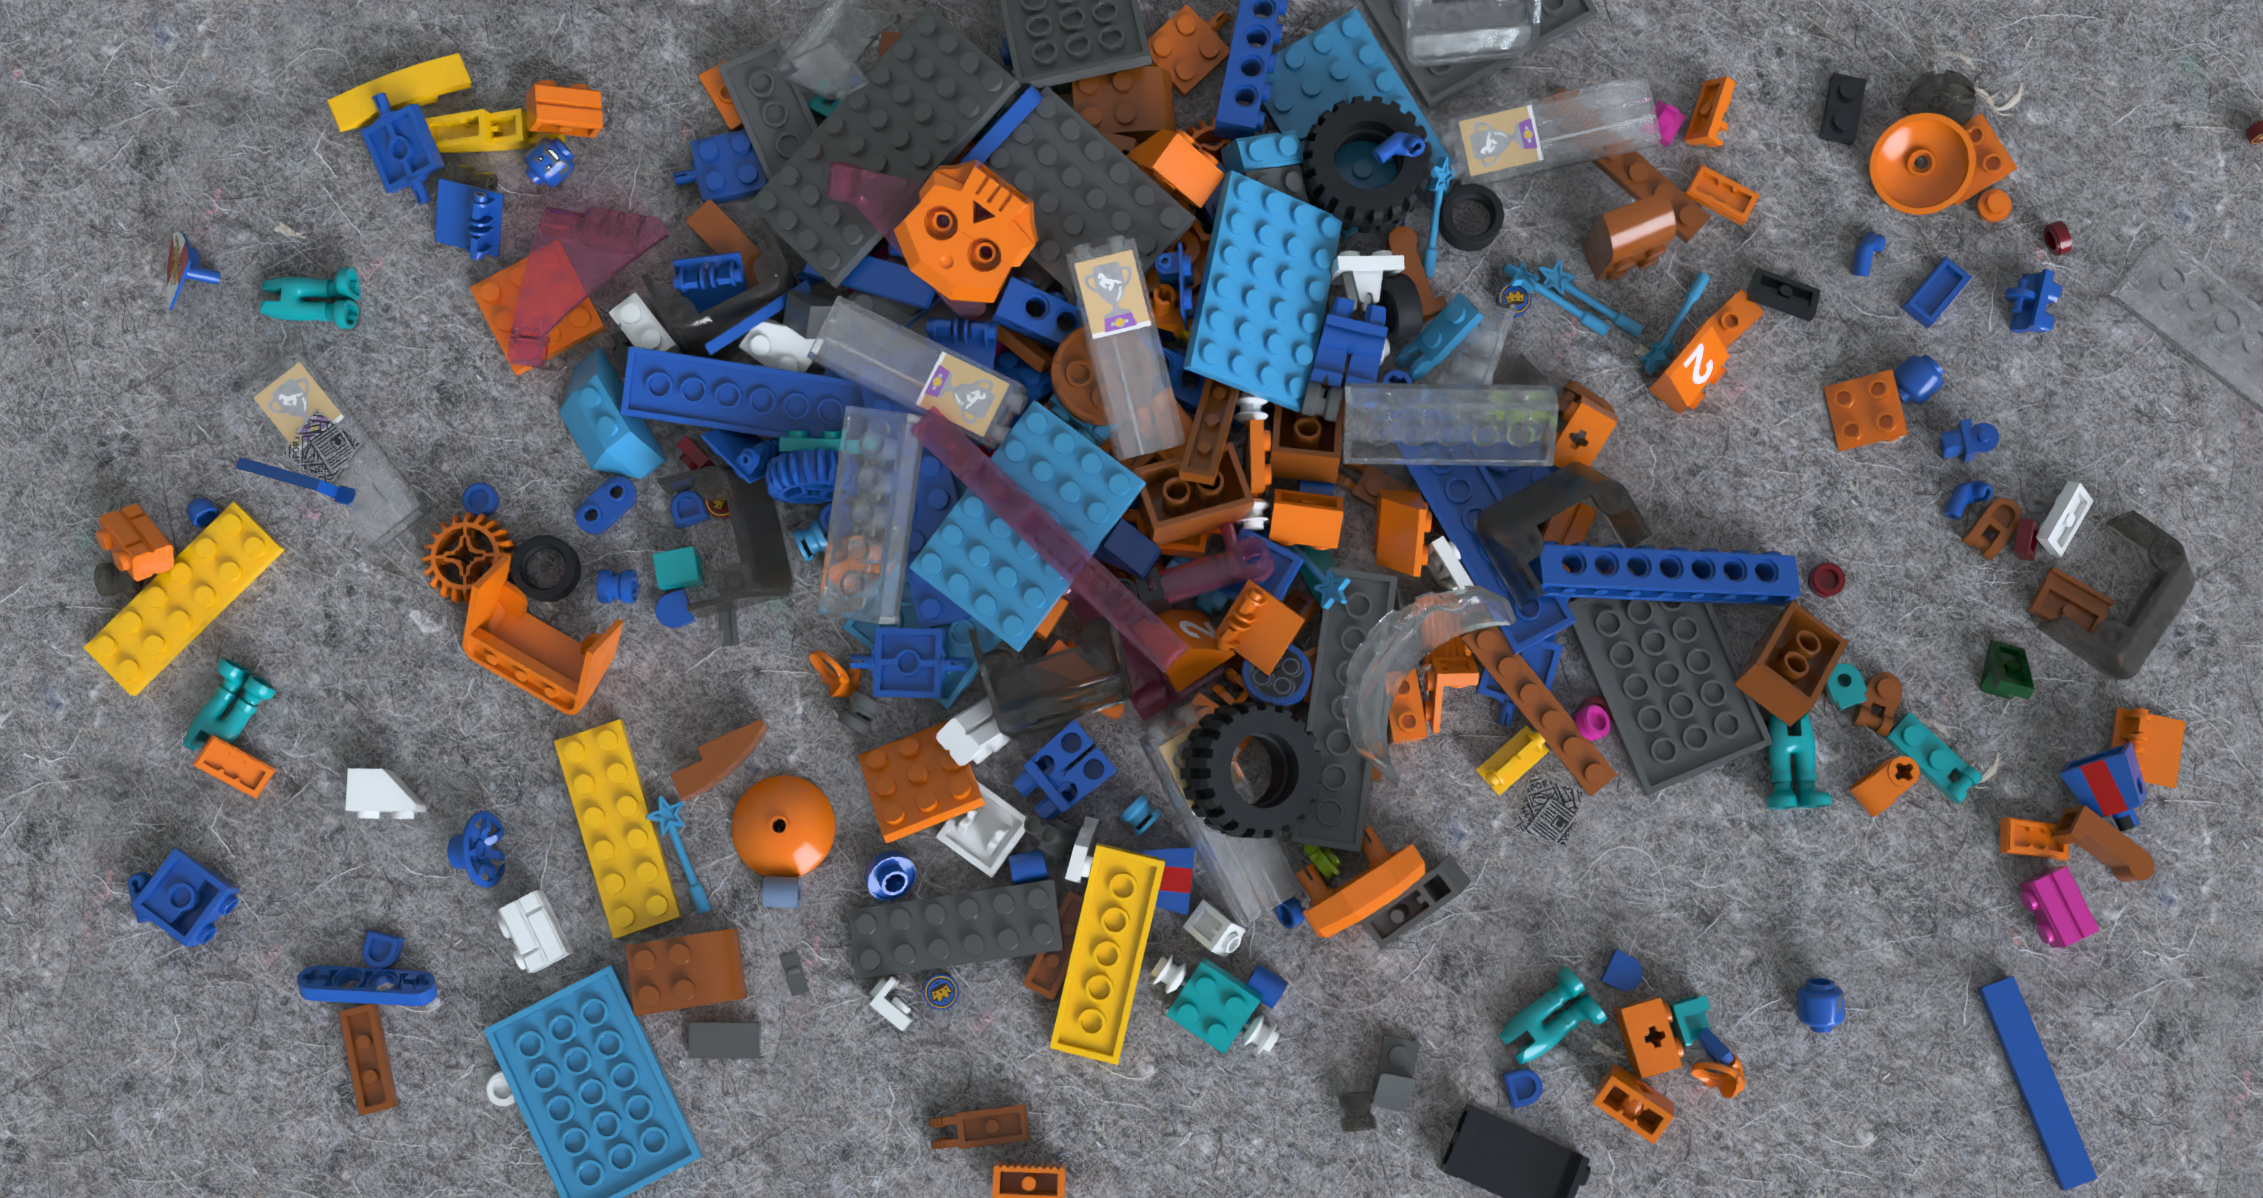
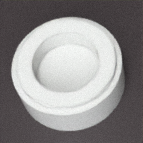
M502 1070L494 1073L486 1085V1093L489 1100L498 1106H508L515 1103L516 1100Z

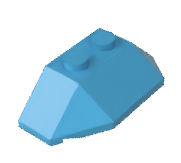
M597 348L574 366L559 414L591 469L644 479L667 462L668 459L643 418L620 415L624 385L603 349Z

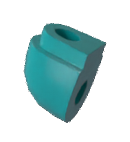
M1847 663L1837 664L1825 684L1830 704H1835L1837 710L1842 711L1867 701L1865 695L1867 688L1858 669Z

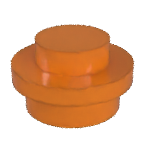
M1989 189L1979 196L1976 204L1977 213L1985 221L1999 222L2009 215L2011 200L2005 192L1999 189Z

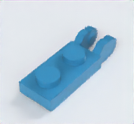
M1459 292L1413 340L1414 343L1406 345L1399 352L1396 362L1401 368L1410 366L1407 373L1412 381L1422 379L1435 365L1438 366L1482 321L1483 314L1464 294Z

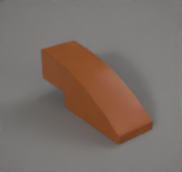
M710 198L685 220L689 228L714 254L740 251L748 288L760 301L765 299L785 280L764 254Z
M759 719L698 746L697 748L702 760L670 774L680 799L690 801L726 779L758 746L769 729L767 722Z

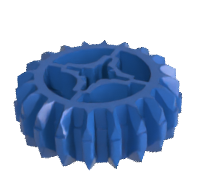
M818 448L814 450L804 449L802 451L793 450L791 453H782L779 457H774L767 463V471L765 472L768 495L777 501L781 500L783 503L791 502L794 505H819L824 502L831 503L833 500H842L857 490L859 478L856 460L852 458V455L840 450L833 451L830 448L826 450H819Z

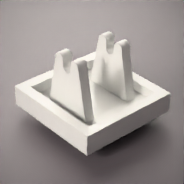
M1388 250L1373 252L1372 256H1360L1358 251L1341 252L1332 261L1330 285H1343L1346 299L1355 301L1353 311L1357 308V301L1361 304L1362 310L1366 311L1367 304H1370V301L1373 304L1379 302L1382 278L1395 276L1405 269L1404 255H1392V251Z
M978 782L985 805L948 819L936 838L993 878L1026 833L1024 822L1027 817Z

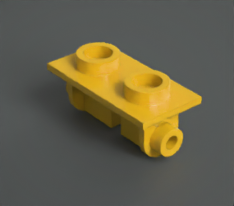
M1526 725L1478 767L1476 771L1493 791L1500 796L1550 750L1544 745L1546 741L1537 731L1533 733Z

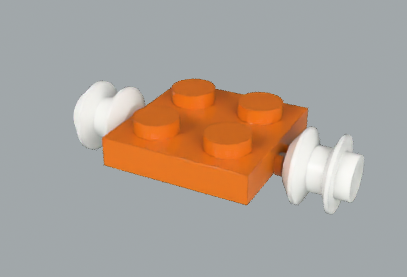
M1242 392L1236 404L1240 406V412L1234 415V419L1244 424V428L1247 429L1246 475L1247 483L1254 499V506L1245 517L1236 523L1243 525V529L1257 531L1263 530L1264 524L1271 522L1270 519L1263 516V510L1269 508L1270 504L1262 499L1264 491H1269V485H1271V464H1265V458H1268V451L1271 448L1270 430H1264V420L1268 418V414L1261 412V406L1268 401Z

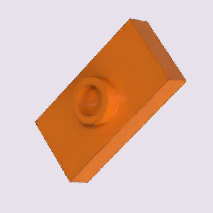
M718 65L698 75L731 132H735L744 128V125L719 72Z
M1700 164L1685 191V194L1693 201L1741 226L1747 221L1760 194L1703 164Z
M1742 289L1706 321L1713 327L1725 349L1765 313L1755 302L1747 300L1748 295ZM1701 325L1691 336H1693L1703 325Z
M213 733L192 763L193 766L255 799L258 798L276 770L274 766Z
M2011 817L2000 818V853L2065 861L2069 860V844L2061 845L2051 838L2056 826L2054 823Z

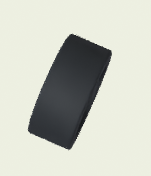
M1478 184L1461 185L1450 192L1441 206L1439 218L1440 233L1445 241L1456 249L1467 252L1481 250L1493 242L1502 228L1504 220L1503 204L1497 194L1486 186ZM1464 200H1473L1487 208L1491 220L1489 227L1484 233L1470 236L1461 233L1455 228L1451 216L1453 209L1458 203Z
M1405 274L1382 278L1379 302L1373 305L1386 308V321L1384 327H1388L1386 338L1394 342L1419 335L1423 324V310L1415 283Z
M537 535L525 540L516 549L511 560V575L515 585L525 595L541 602H556L567 597L576 588L581 577V563L577 553L563 540L551 535ZM542 549L557 551L563 556L566 563V572L563 579L551 588L534 586L526 574L530 558Z

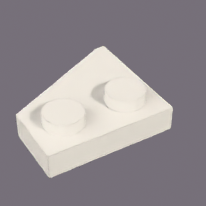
M766 319L749 331L739 347L765 367L806 372L830 339H805L786 325L779 324L775 320Z
M1444 536L1431 542L1428 546L1429 553L1426 567L1436 583L1443 588L1446 587L1454 594L1460 591L1464 600L1478 594L1479 592L1459 562L1461 556L1454 543L1451 541L1447 542Z
M1085 817L1083 827H1081L1073 847L1065 877L1066 880L1082 884L1084 878L1089 879L1094 858L1090 856L1099 819Z

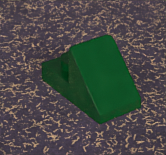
M1991 640L1983 668L1980 691L2006 699H2012L2014 696L2029 700L2035 688L2025 649Z

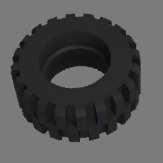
M1363 96L1352 97L1351 104L1348 105L1346 101L1342 100L1334 104L1332 112L1325 110L1319 116L1317 124H1313L1308 133L1303 149L1304 159L1301 168L1306 193L1311 196L1309 204L1333 214L1334 217L1343 222L1341 228L1343 230L1349 231L1350 226L1359 227V233H1369L1370 228L1376 226L1379 232L1388 229L1392 221L1395 224L1400 223L1405 219L1407 212H1412L1418 205L1428 183L1432 169V162L1430 161L1432 148L1431 143L1425 142L1427 132L1423 125L1418 127L1414 125L1417 117L1410 111H1407L1406 114L1400 111L1401 104L1393 100L1390 105L1382 103L1383 97L1372 96L1371 101H1364ZM1404 132L1416 134L1425 142V150L1418 156L1393 155L1392 158L1397 168L1396 176L1391 183L1377 189H1362L1351 185L1341 177L1334 164L1336 152L1344 145L1355 141H1368L1380 145L1392 134Z
M1258 701L1223 705L1215 708L1214 714H1206L1199 720L1201 728L1192 729L1187 737L1191 741L1190 747H1183L1181 758L1186 759L1185 768H1180V779H1186L1187 787L1183 788L1186 800L1194 801L1195 804L1191 806V809L1197 817H1206L1204 819L1206 826L1212 830H1220L1221 834L1230 837L1273 838L1280 836L1282 831L1289 832L1297 827L1298 822L1296 819H1305L1311 812L1308 804L1316 802L1320 793L1315 789L1317 782H1322L1323 771H1318V762L1322 761L1320 750H1315L1313 746L1317 740L1312 731L1304 730L1306 722L1300 716H1291V710L1282 705L1274 706L1273 702ZM1248 736H1253L1263 744L1269 754L1272 766L1270 784L1263 796L1253 804L1244 801L1237 793L1230 771L1231 760L1236 748Z

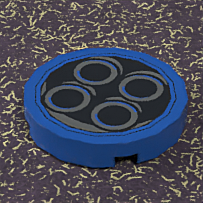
M1290 643L1269 676L1244 659L1241 678L1244 687L1247 689L1246 692L1252 700L1256 702H1273L1274 706L1282 705L1285 707L1292 703L1295 704L1303 698L1309 689L1312 671L1309 660L1304 653Z

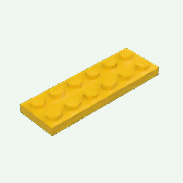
M233 501L174 559V566L171 570L158 574L83 648L130 695L136 696L285 549L240 504Z
M619 719L555 740L554 744L613 939L683 917L654 821L645 818L651 811L623 720Z
M1097 843L1051 1039V1049L1118 1065L1166 859Z

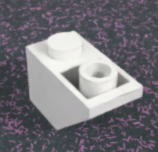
M348 768L345 810L358 812L357 818L379 819L380 812H392V819H414V813H426V805L394 771Z

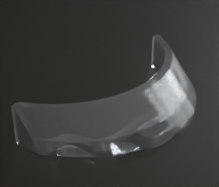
M1468 585L1464 586L1465 589L1437 594L1431 591L1415 597V602L1401 610H1392L1368 632L1367 639L1357 647L1346 672L1347 682L1345 694L1342 696V709L1347 729L1358 753L1395 786H1397L1401 779L1393 767L1389 756L1387 725L1393 700L1402 682L1420 660L1446 641L1481 628L1513 625L1516 617L1510 602L1506 598L1481 586Z

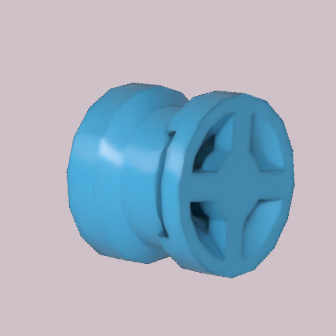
M817 520L811 522L810 526L804 530L796 529L792 531L794 539L807 562L813 560L815 554L819 552L827 553L832 550ZM803 539H805L809 548L806 549L802 541Z
M1142 794L1119 818L1124 823H1130L1134 827V833L1140 837L1163 812L1159 808H1153L1148 803V798ZM1150 814L1153 816L1143 827L1140 826Z

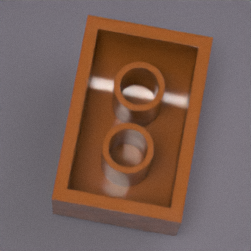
M1140 66L1071 82L1073 109L1101 134L1105 131L1136 138L1138 145H1140L1163 128L1176 132L1171 74L1164 68Z
M1666 190L1601 215L1581 245L1596 282L1605 278L1609 282L1617 280L1627 274L1626 270L1638 266L1639 270L1646 269L1658 262L1657 258L1666 252L1665 248L1675 237L1676 233L1675 215Z
M1342 378L1340 388H1342L1344 378ZM1321 384V386H1322L1323 388L1330 389V388L1333 387V386ZM1343 389L1336 422L1325 420L1322 415L1318 414L1313 416L1303 415L1302 411L1296 412L1274 403L1269 455L1271 477L1336 483L1341 458L1345 389Z
M1232 442L1225 444L1214 485L1180 480L1179 469L1184 455L1132 469L1135 475L1146 482V485L1137 495L1136 501L1149 538L1153 543L1159 546L1220 529L1237 522L1252 510L1254 499Z
M1792 600L1766 629L1734 685L1791 727L1814 707L1848 641Z
M738 928L625 945L634 1016L747 998Z

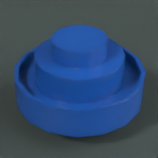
M897 850L878 854L869 862L864 873V881L869 892L875 898L883 901L902 897L911 889L916 879V869L913 862L905 853Z

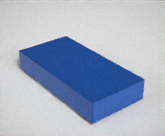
M1945 256L1901 308L1928 329L1972 276Z

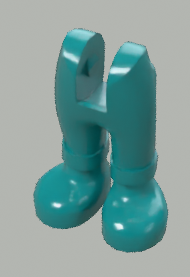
M353 267L340 268L335 276V281L332 279L296 276L262 280L261 290L263 292L281 295L280 301H262L260 303V314L291 321L313 320L331 322L334 320V323L340 329H352L358 321L359 308L351 300L360 299L361 289L359 277ZM306 298L345 299L337 300L335 303L303 301Z
M221 657L216 664V669L224 677L223 684H219L215 694L197 713L182 745L191 751H195L212 733L233 744L250 717L257 711V704L262 700L273 698L277 688L264 678L253 675L254 672L228 658ZM244 687L245 692L243 696L238 698L233 709L223 720L226 711L238 697L239 691Z
M1772 713L1768 728L1772 738V745H1769L1768 748L1772 774L1770 775L1771 784H1775L1773 792L1766 798L1767 809L1785 810L1796 807L1797 809L1831 806L1832 796L1830 793L1817 789L1814 783L1817 781L1815 772L1816 749L1814 733L1808 714L1805 713L1793 724L1794 736H1788L1787 724ZM1791 754L1794 757L1797 795L1792 791L1791 782H1793L1790 764Z
M1565 966L1558 972V983L1553 991L1549 989L1544 993V996L1522 1009L1506 1024L1499 1034V1038L1505 1045L1520 1037L1525 1031H1528L1533 1039L1524 1044L1513 1055L1519 1064L1532 1061L1549 1051L1570 1031L1576 1029L1579 1026L1578 1022L1589 1021L1592 1024L1600 1025L1607 1020V1016L1597 1002L1589 994L1585 993L1569 1009H1565L1549 1023L1542 1025L1543 1020L1555 1010L1560 1009L1563 1003L1585 991L1581 981L1568 966Z

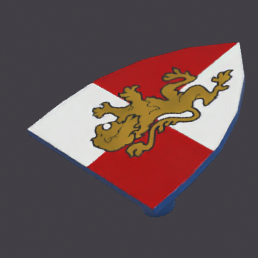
M178 231L172 233L168 259L167 300L169 310L173 309L185 278L216 285L220 281L219 271L201 268L199 251L195 248H190L186 235Z

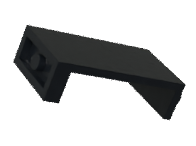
M1467 1103L1439 1168L1450 1176L1460 1178L1502 1198H1575L1579 1185L1583 1187L1586 1184L1591 1172V1167L1588 1166L1589 1158Z

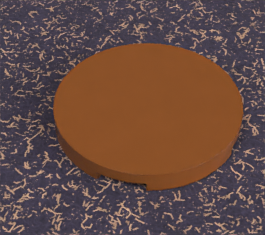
M1083 325L1067 335L1055 351L1050 370L1054 394L1061 406L1071 416L1081 422L1094 426H1113L1123 423L1133 417L1150 397L1153 388L1151 356L1143 342L1131 331L1093 339L1090 325Z

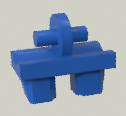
M2043 269L2040 273L2023 274L2022 279L2018 281L2017 287L2006 289L2004 298L2013 303L2011 311L2014 312L2010 331L2017 334L2027 331L2043 333L2053 329L2055 318L2052 314L2046 312L2047 304L2055 303L2060 298L2062 286L2053 281L2054 271Z
M1971 418L1960 420L1956 430L1941 432L1939 442L1943 459L1962 456L1963 463L1974 461L1978 452L1987 453L1997 446L1999 441L1997 429L1988 423H1979L1971 428Z

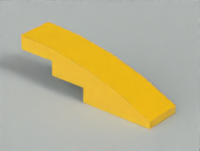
M456 53L374 79L327 100V104L339 132L372 125L380 116L372 100V97L376 94L386 93L392 111H398L409 104L423 106L438 102L439 95L470 88L471 79L460 54Z
M522 108L489 113L485 109L425 118L439 153L532 148L543 137H548L552 140L557 137L565 143V135L530 132L527 128L528 112Z

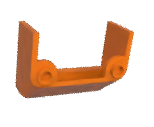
M505 554L472 585L462 641L463 650L472 661L557 710L567 715H576L587 704L614 659L624 621L617 618L602 635L591 633L581 644L526 612L528 606L526 595L516 585L507 581L511 557Z

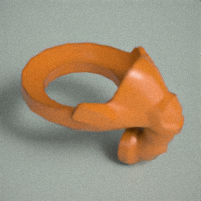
M815 650L810 653L809 660L822 676L821 681L830 685V696L835 698L850 697L853 690H858L859 682L862 679L860 668L851 669L849 667L846 672L826 652ZM822 659L828 662L836 670V672L828 668L822 661Z
M1732 1054L1734 1060L1728 1065L1716 1062H1699L1691 1068V1074L1695 1078L1703 1081L1706 1087H1718L1721 1094L1728 1099L1734 1098L1739 1092L1743 1091L1746 1084L1741 1061H1739L1738 1056ZM1704 1069L1718 1070L1725 1073H1713Z

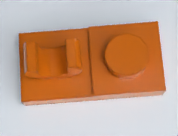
M1728 76L1703 81L1684 139L1689 145L1706 144L1708 147L1723 145V141L1718 139L1717 135L1718 132L1728 130L1727 123L1722 120L1731 102V96L1736 84Z

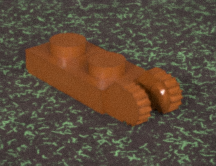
M1343 454L1340 459L1343 466L1362 477L1358 484H1356L1345 475L1338 473L1336 483L1334 484L1350 492L1353 498L1377 510L1379 489L1415 491L1370 465L1366 466L1363 462L1350 455Z
M1026 1103L956 1112L955 1115L928 1119L929 1127L934 1128L956 1124L958 1137H941L932 1140L931 1149L952 1147L965 1149L1030 1140Z

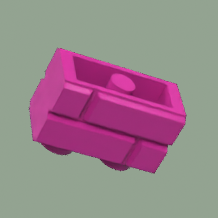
M2068 866L2052 867L2019 883L2023 891L2020 893V899L2028 911H2033L2039 923L2036 925L2037 933L2041 940L2049 944L2050 947H2067L2082 938L2099 932L2100 929Z

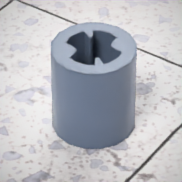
M765 876L762 889L763 907H800L802 897L801 877Z

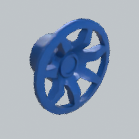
M480 811L473 814L467 821L463 834L452 836L447 848L450 864L455 869H466L470 879L476 885L483 888L496 885L502 878L505 870V862L499 866L497 873L495 865L490 862V859L505 861V855L501 851L492 849V845L504 836L502 824L494 814L488 811ZM482 818L480 829H478L475 824ZM491 821L497 830L487 836L491 830ZM484 870L489 878L488 881L481 878Z

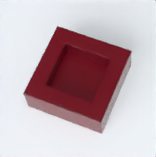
M2019 518L2014 552L2020 560H2035L2038 542L2036 535L2038 534L2039 527L2033 519Z

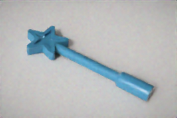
M1439 157L1437 166H1432L1430 174L1432 180L1429 191H1435L1428 243L1427 248L1424 249L1422 266L1427 278H1434L1437 257L1435 246L1443 195L1450 194L1449 181L1456 176V172L1449 170L1448 157Z
M1561 259L1557 261L1553 269L1539 267L1537 272L1545 280L1542 285L1549 290L1553 289L1560 297L1564 296V290L1612 319L1615 325L1636 338L1643 330V325L1622 312H1615L1570 284L1569 282L1574 281L1575 275L1563 272Z
M1521 262L1518 267L1507 263L1503 269L1512 278L1511 286H1521L1530 294L1533 290L1537 291L1578 317L1582 324L1601 336H1604L1611 325L1589 311H1582L1538 283L1540 277L1528 272L1524 263Z
M1699 272L1685 294L1686 299L1660 344L1654 341L1650 352L1639 358V361L1646 365L1645 370L1650 375L1660 365H1669L1671 363L1667 357L1675 348L1671 340L1693 302L1699 299L1710 280L1709 276L1705 273Z
M1298 544L1286 546L1303 558L1305 566L1320 581L1321 584L1315 585L1314 590L1323 594L1321 600L1322 608L1329 609L1335 600L1343 604L1347 603L1343 590L1350 583L1349 578L1345 576L1337 578L1335 571L1329 569L1325 575Z
M659 796L656 799L657 811L647 814L645 818L658 822L660 836L664 835L668 830L690 885L688 890L698 915H701L712 909L702 884L698 883L676 829V827L681 829L685 826V823L677 815L683 806V802L670 806L662 796Z

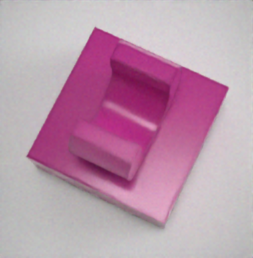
M1658 100L1639 131L1663 146L1668 147L1687 116L1680 113L1679 109Z

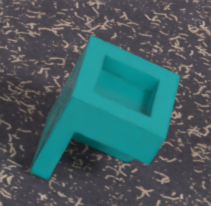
M694 546L655 553L653 555L657 585L662 591L669 592L705 585L700 552Z
M1697 994L1667 1003L1673 1017L1671 1027L1674 1036L1678 1037L1683 1047L1690 1046L1693 1041L1698 1040L1697 1035L1706 1027L1710 1030L1705 1011L1711 1008L1706 995Z

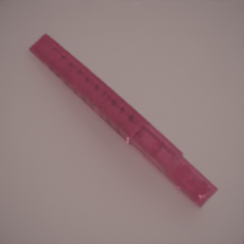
M932 406L909 431L1163 673L1189 647L935 406Z

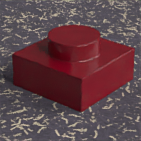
M687 436L676 444L683 452L679 458L693 472L699 467L707 475L716 466Z

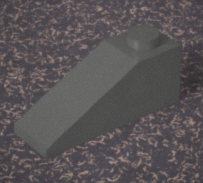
M1448 854L1427 869L1421 879L1411 885L1400 896L1361 920V923L1382 949L1461 894L1470 884L1471 880L1452 855Z

